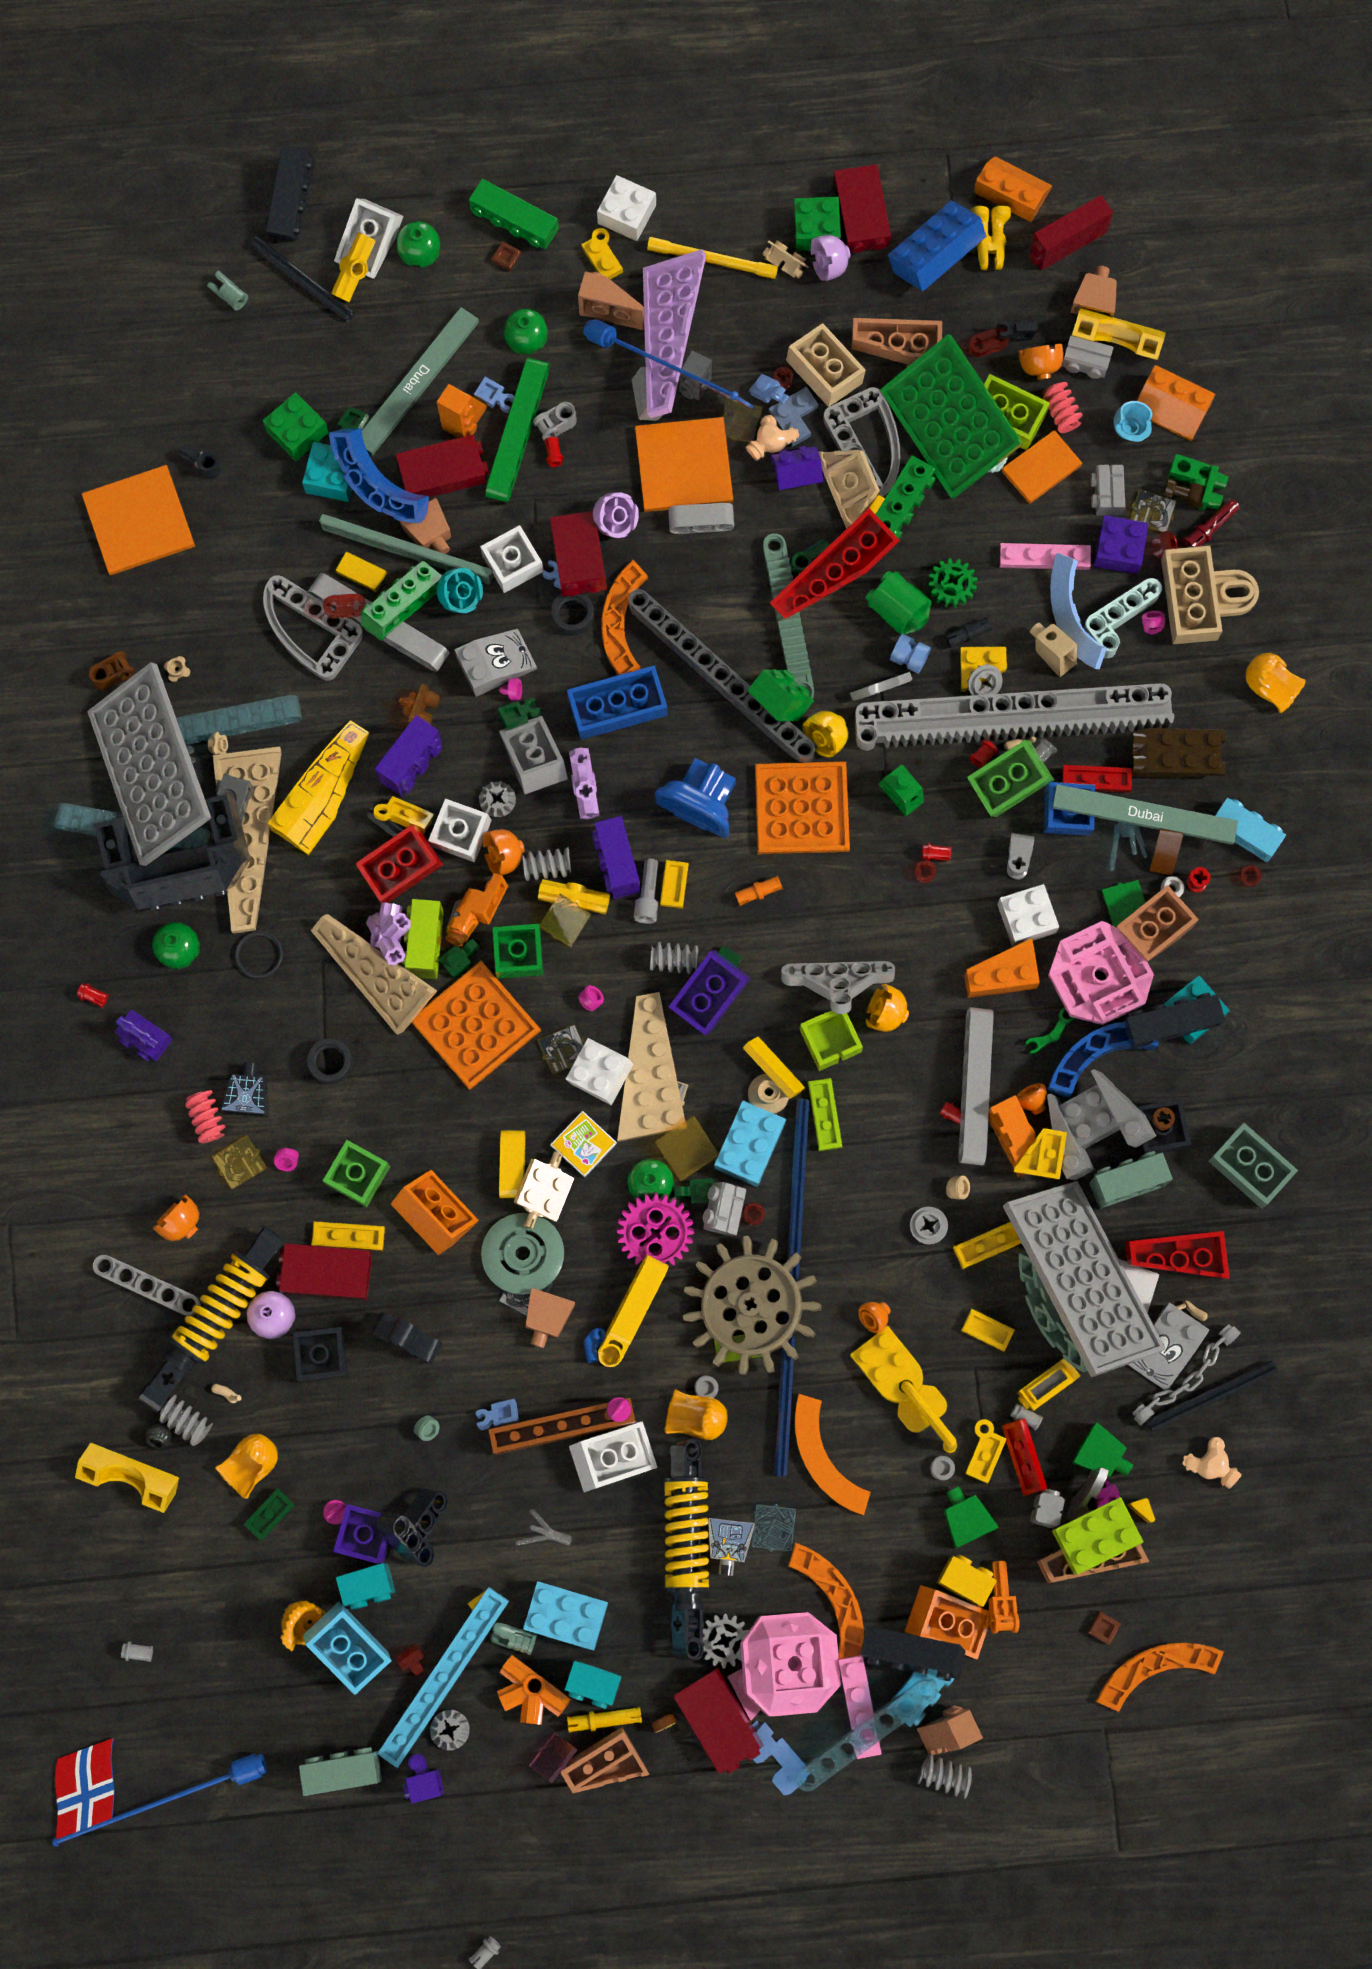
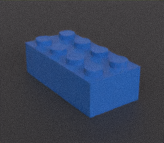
M951 200L888 254L894 274L919 290L924 291L987 237L981 217Z
M655 665L567 690L569 704L580 740L668 716L667 704Z

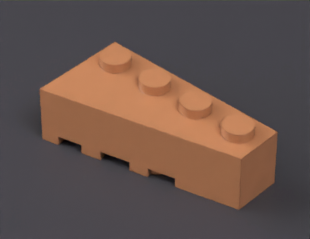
M853 318L851 349L911 365L942 339V321Z
M1141 1544L1078 1575L1073 1574L1061 1549L1037 1561L1047 1583L1149 1562Z
M955 1705L942 1711L944 1716L917 1728L928 1754L931 1755L940 1754L942 1751L946 1753L959 1750L983 1739L970 1710Z

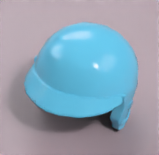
M1139 401L1124 403L1114 416L1115 431L1126 440L1143 441L1151 434L1150 420L1153 415L1152 410L1146 404Z

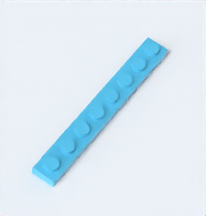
M490 1587L486 1590L377 1753L395 1767L398 1768L509 1600Z

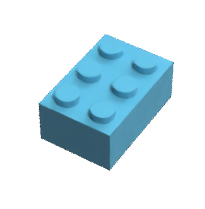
M742 1101L715 1162L714 1169L758 1187L784 1128L786 1119Z
M537 1581L523 1629L595 1650L608 1602Z
M340 1602L334 1605L303 1634L305 1645L354 1695L391 1662L388 1651Z

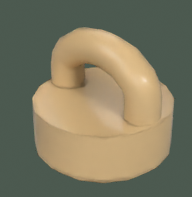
M965 1176L950 1178L946 1186V1194L949 1198L965 1199L969 1195L970 1183Z

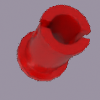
M549 437L547 440H544L548 456L546 462L550 467L561 466L564 457L560 453L559 439L557 437Z
M927 843V845L922 846V858L926 859V861L930 859L950 861L951 846H933L931 843Z
M82 983L77 992L80 1000L83 1001L85 999L103 1008L109 994L90 987L91 984Z
M946 1102L940 1114L943 1115L944 1119L948 1118L960 1125L961 1109L953 1106V1102L951 1104Z

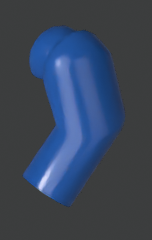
M602 1328L593 1329L584 1340L587 1363L599 1361L597 1348L605 1338V1331Z

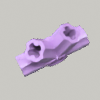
M576 748L569 751L574 795L577 797L580 819H592L599 816L595 775L592 772L588 748Z
M382 903L380 913L376 912L374 915L369 916L366 924L372 933L371 945L380 948L388 964L396 965L399 962H403L405 958L400 941L401 937L411 928V921L402 913V906Z

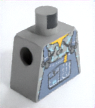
M709 1518L710 1559L720 1560V1575L733 1576L734 1562H745L755 1523Z

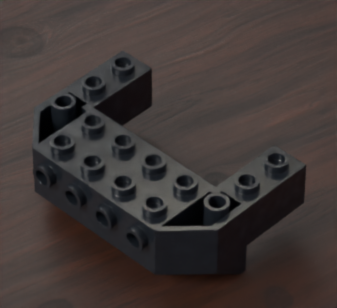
M234 792L219 794L205 799L211 815L209 820L215 843L160 855L147 866L140 865L138 860L135 861L124 816L95 823L94 827L105 870L101 871L100 874L109 892L137 910L148 908L149 911L160 909L163 904L170 903L171 906L183 904L184 900L192 898V901L202 900L208 894L214 893V896L227 894L228 889L235 886L250 861Z

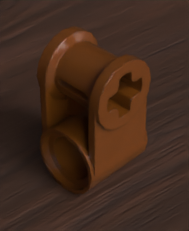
M124 651L114 653L109 658L93 665L89 670V677L93 686L98 690H106L121 681L131 678L135 674V669L130 667ZM99 674H106L104 679L96 680Z

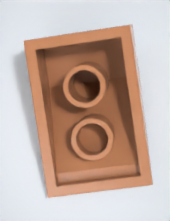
M584 273L578 294L580 315L644 330V307L601 273Z
M1167 885L1116 928L1148 962L1190 931L1199 919Z

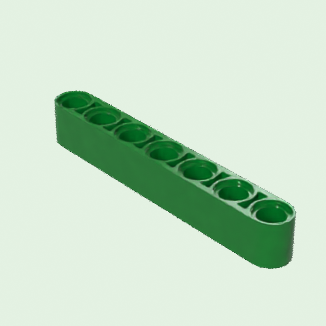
M529 357L525 362L485 494L487 498L506 503L509 502L532 429L533 420L536 416L550 368V363Z

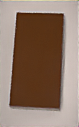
M1164 829L1159 830L1150 864L1151 872L1173 875L1183 833Z

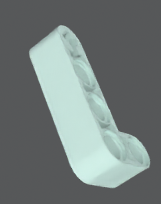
M1149 578L1088 617L1084 626L1085 632H1088L1101 645L1104 642H1109L1113 645V648L1106 649L1104 658L1113 657L1120 644L1119 637L1114 629L1158 600L1162 591V585L1158 580ZM1132 600L1137 606L1131 607L1126 601ZM1114 612L1119 618L1113 619L1108 613ZM1096 624L1100 630H1092L1089 625Z

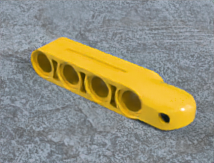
M648 1254L643 1259L598 1350V1359L604 1366L614 1367L622 1361L665 1277L669 1265Z

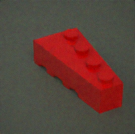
M1224 1231L1124 1241L1127 1265L1230 1279Z

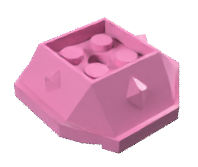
M1101 921L1060 941L1048 976L1069 1016L1104 1025L1146 1003L1154 974L1146 960L1116 927ZM1095 972H1103L1106 980H1098L1095 977Z
M808 1612L759 1616L740 1643L744 1693L766 1716L818 1712L841 1686L837 1635ZM791 1657L796 1661V1668L793 1671L788 1667V1661Z

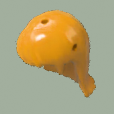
M1272 653L1259 654L1249 663L1246 669L1247 684L1258 696L1273 703L1278 708L1279 713H1282L1290 707L1305 686V679L1289 672L1285 668L1286 663L1278 655Z
M677 1389L674 1390L668 1407L665 1425L666 1434L684 1433L699 1439L712 1440L723 1433L727 1424V1410L720 1401L712 1397L687 1395Z
M262 1434L249 1435L241 1440L228 1459L216 1466L215 1469L229 1486H232L238 1494L247 1499L254 1486L269 1474L277 1463V1448L269 1438Z
M308 1601L291 1603L285 1609L282 1618L283 1634L280 1637L282 1644L287 1649H290V1651H293L295 1644L305 1645L303 1634L326 1614L325 1611Z

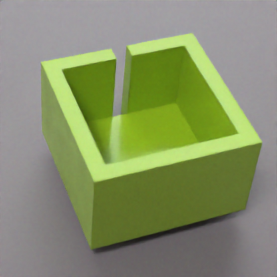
M831 1010L800 1024V1032L819 1071L837 1064L839 1057L843 1061L862 1052L863 1046L847 1013L837 1014Z

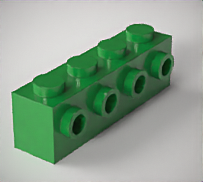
M484 179L480 181L469 198L470 210L473 214L489 219L496 227L502 226L515 237H522L528 240L536 248L541 247L546 250L559 230L556 217Z
M911 456L875 514L898 539H900L903 533L900 531L903 525L908 526L914 515L911 513L914 507L919 508L925 497L923 495L926 488L930 490L936 480V477H934L935 468L914 456Z
M424 561L417 566H412L403 578L396 579L391 588L387 591H382L373 603H368L361 611L360 625L379 640H382L437 594V584L442 575Z

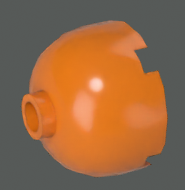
M1055 344L1054 347L1046 345L1018 351L1021 367L1027 374L1037 376V380L1051 378L1050 374L1057 372L1063 362L1062 344Z
M504 829L485 832L483 836V847L487 846L489 853L485 854V859L491 872L500 875L513 872L522 860V854L524 853L522 841L518 840L512 832Z
M186 1194L180 1197L181 1201L178 1205L174 1203L157 1221L159 1225L153 1226V1229L167 1240L178 1241L183 1237L189 1239L198 1230L195 1225L199 1220V1211L195 1203Z

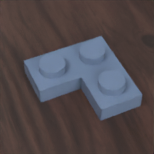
M805 387L791 395L784 404L777 403L769 408V413L776 419L779 429L789 430L791 427L798 429L799 437L796 439V442L790 443L791 447L811 437V432L801 417L817 409L818 403L808 388Z

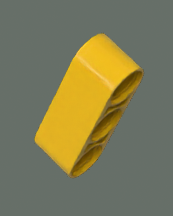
M501 1130L500 1198H515L525 1174V1131Z

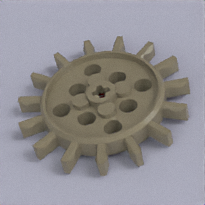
M743 1236V1256L731 1259L728 1250L720 1243L717 1245V1250L724 1263L715 1271H712L706 1264L697 1262L696 1267L698 1270L707 1275L709 1279L703 1290L695 1287H685V1293L691 1297H700L702 1301L701 1311L689 1312L683 1315V1319L686 1322L704 1320L707 1331L693 1341L697 1348L705 1345L713 1338L721 1345L720 1350L714 1357L713 1364L719 1367L724 1362L728 1352L731 1351L740 1355L739 1374L746 1375L749 1368V1357L762 1355L764 1367L769 1373L774 1372V1363L771 1359V1352L782 1347L789 1357L796 1360L799 1357L797 1351L788 1343L795 1331L812 1338L816 1334L810 1327L801 1325L799 1322L802 1311L815 1312L821 1310L820 1303L814 1301L802 1302L800 1292L801 1289L812 1286L817 1280L812 1275L795 1281L790 1271L802 1258L797 1252L790 1256L784 1265L773 1260L778 1247L777 1240L771 1239L767 1245L766 1254L760 1256L752 1255L751 1239L749 1236ZM765 1268L770 1269L771 1277L766 1281L760 1280V1271ZM741 1278L749 1280V1286L745 1290H739L737 1287V1282ZM720 1287L727 1289V1296L724 1299H717L715 1296L716 1290ZM773 1290L780 1292V1298L775 1303L768 1301V1294ZM754 1300L757 1307L756 1309L751 1308L749 1311L747 1303H752ZM728 1309L736 1311V1317L732 1321H726L724 1318V1314ZM781 1312L789 1314V1321L784 1325H780L777 1322V1316ZM761 1321L766 1322L767 1330L763 1334H757L755 1332L756 1324ZM737 1331H744L745 1339L741 1343L733 1341V1335Z

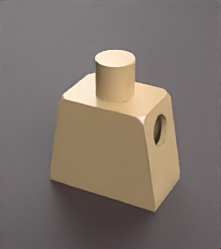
M1040 623L1033 626L1030 633L1036 638L1037 653L1061 677L1077 664V644L1055 624H1051L1046 629Z

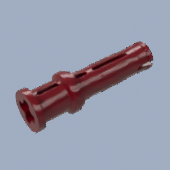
M1229 499L1203 525H1197L1192 534L1181 540L1183 548L1200 547L1204 543H1208L1212 538V534L1240 509L1239 504L1234 499Z

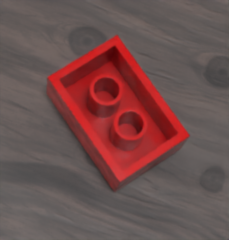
M410 825L355 863L382 903H389L443 865L419 827L415 825Z

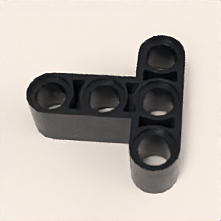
M381 1312L370 1333L430 1364L433 1363L442 1345L441 1341L421 1332L413 1324L400 1318L395 1319Z
M423 1488L418 1492L403 1516L389 1512L380 1515L377 1521L378 1531L405 1562L422 1567H428L432 1564L435 1552L426 1538L446 1510L448 1496L441 1491Z

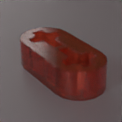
M1002 328L987 330L974 335L970 339L969 352L975 357H983L1006 348L1009 338L1003 340V342H1000L999 339L995 340L996 335H999L1000 332H1005ZM976 342H978L980 345L983 344L982 349H979V347H975Z
M360 594L331 595L325 598L323 602L324 611L330 618L362 616L361 611L366 605L365 598ZM354 601H359V604H361L357 610L353 606H349L354 605ZM333 602H336L337 606H339L336 607V611H331L330 607Z

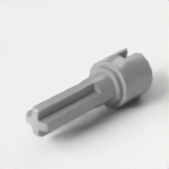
M651 858L644 861L641 897L635 901L634 910L635 921L645 924L656 922L658 902L654 899L658 861Z

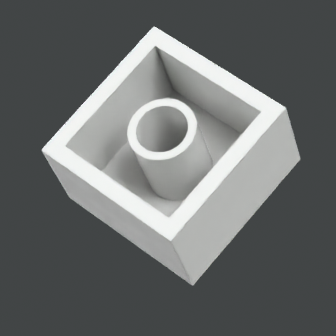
M616 175L597 211L598 224L637 241L656 207V193Z
M520 525L480 546L482 557L492 570L504 593L543 572L542 561Z
M445 799L428 841L433 848L475 862L483 843V836L488 831L492 820L487 813Z
M1044 884L999 899L997 905L1012 947L1031 938L1034 941L1056 934L1059 929Z
M588 1038L566 1080L571 1085L612 1105L634 1064L627 1057Z

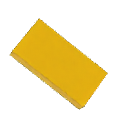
M348 552L345 553L336 569L337 574L374 592H377L387 574L385 570Z
M666 860L660 906L683 909L689 863Z
M971 1309L961 1331L1004 1352L1015 1329Z

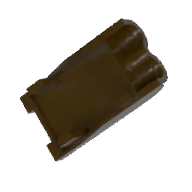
M1145 728L1131 733V737H1133L1132 777L1180 778L1193 776V778H1205V776L1226 775V763L1222 762L1221 743L1226 741L1225 730Z

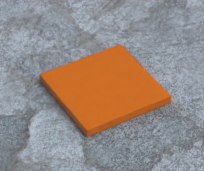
M724 417L635 426L644 512L668 510L670 507L677 505L733 503Z
M167 465L82 493L110 576L195 547Z
M846 762L755 764L758 854L850 851Z
M482 961L425 1006L411 1022L469 1090L541 1032L537 1024Z

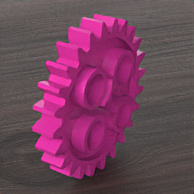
M657 1192L654 1193L652 1199L645 1193L644 1201L637 1196L636 1205L628 1203L630 1211L622 1210L625 1219H618V1223L623 1227L617 1228V1233L624 1234L618 1237V1242L625 1243L621 1250H629L627 1258L630 1259L635 1256L636 1265L641 1260L643 1261L647 1254L665 1264L669 1261L672 1265H675L674 1257L682 1260L681 1250L684 1252L689 1251L685 1243L690 1244L693 1242L692 1238L687 1236L694 1234V1229L688 1228L693 1224L692 1219H686L690 1215L689 1211L681 1212L684 1204L680 1203L676 1206L675 1197L667 1201L666 1193L662 1199L658 1198ZM653 1210L662 1212V1216L659 1219H652L649 1214ZM668 1216L671 1217L670 1220L662 1224ZM636 1226H642L645 1232L642 1235H635L632 1230ZM673 1226L678 1228L679 1231L676 1235L670 1236L666 1233L667 1228ZM651 1228H654V1229H658V1228H659L660 1233H659V1234H657V1233H653V1234H652V1233H651ZM647 1239L646 1243L641 1246L640 1242ZM652 1243H659L662 1247L659 1251L653 1252L649 1250V1246Z

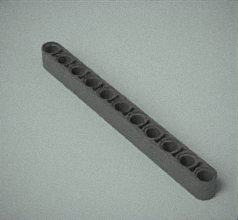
M640 589L630 593L629 609L636 618L797 763H810L812 761L815 747L808 737L790 721H777L774 725L766 724L765 720L767 718H775L747 691L750 688L748 683L648 593ZM636 600H643L645 602L641 606L633 604ZM658 614L661 618L653 621L650 619V616ZM675 629L677 634L671 636L666 631ZM685 644H691L694 646V648L691 650H685L682 648V646ZM705 658L710 663L708 665H701L699 660ZM719 673H723L727 676V678L724 680H718L715 676ZM735 688H740L743 690V693L735 695L731 691ZM751 703H757L760 706V708L757 710H751L748 707V705ZM784 733H790L793 738L785 740L781 736ZM800 748H807L810 753L808 755H801L798 750Z

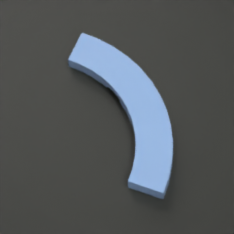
M1056 553L1050 586L1052 611L1056 625L1077 644V657L1092 668L1100 669L1107 648L1099 644L1082 628L1076 606L1072 600L1074 576L1078 560L1062 553Z

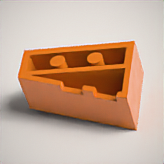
M450 384L447 385L437 400L442 429L457 438L474 434L478 421L488 407Z
M1032 938L967 969L964 977L968 998L1037 989L1040 982Z
M1016 1095L991 1107L988 1113V1121L1013 1168L1017 1166L1036 1139L1035 1131L1028 1123ZM1016 1172L1018 1178L1025 1175L1023 1173Z

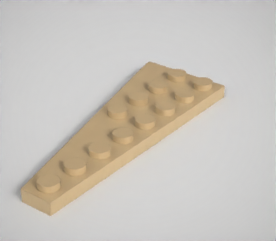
M280 747L213 755L216 784L218 780H222L223 774L249 780L253 786L242 821L250 861L235 886L228 889L227 893L232 933L256 930L271 830L268 822L273 816L282 754Z

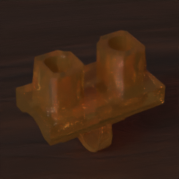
M421 684L417 697L415 693L410 692L408 698L402 697L399 703L404 706L403 714L409 715L412 709L408 719L409 723L417 715L431 725L433 715L423 711L425 705L436 708L440 696L430 691L428 685Z

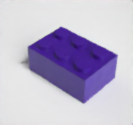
M416 715L375 768L379 782L400 797L405 792L409 793L415 785L414 780L417 776L423 775L429 766L427 763L430 759L437 757L442 750L439 731Z
M622 816L596 822L595 830L592 831V838L595 850L601 851L598 852V860L601 872L606 871L607 873L603 874L607 893H612L613 899L640 893V881Z
M712 950L672 1001L669 1008L704 1035H708L751 978L718 952Z

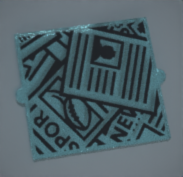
M756 1504L752 1547L769 1549L770 1552L774 1550L792 1552L796 1509L779 1507L778 1504L774 1506Z

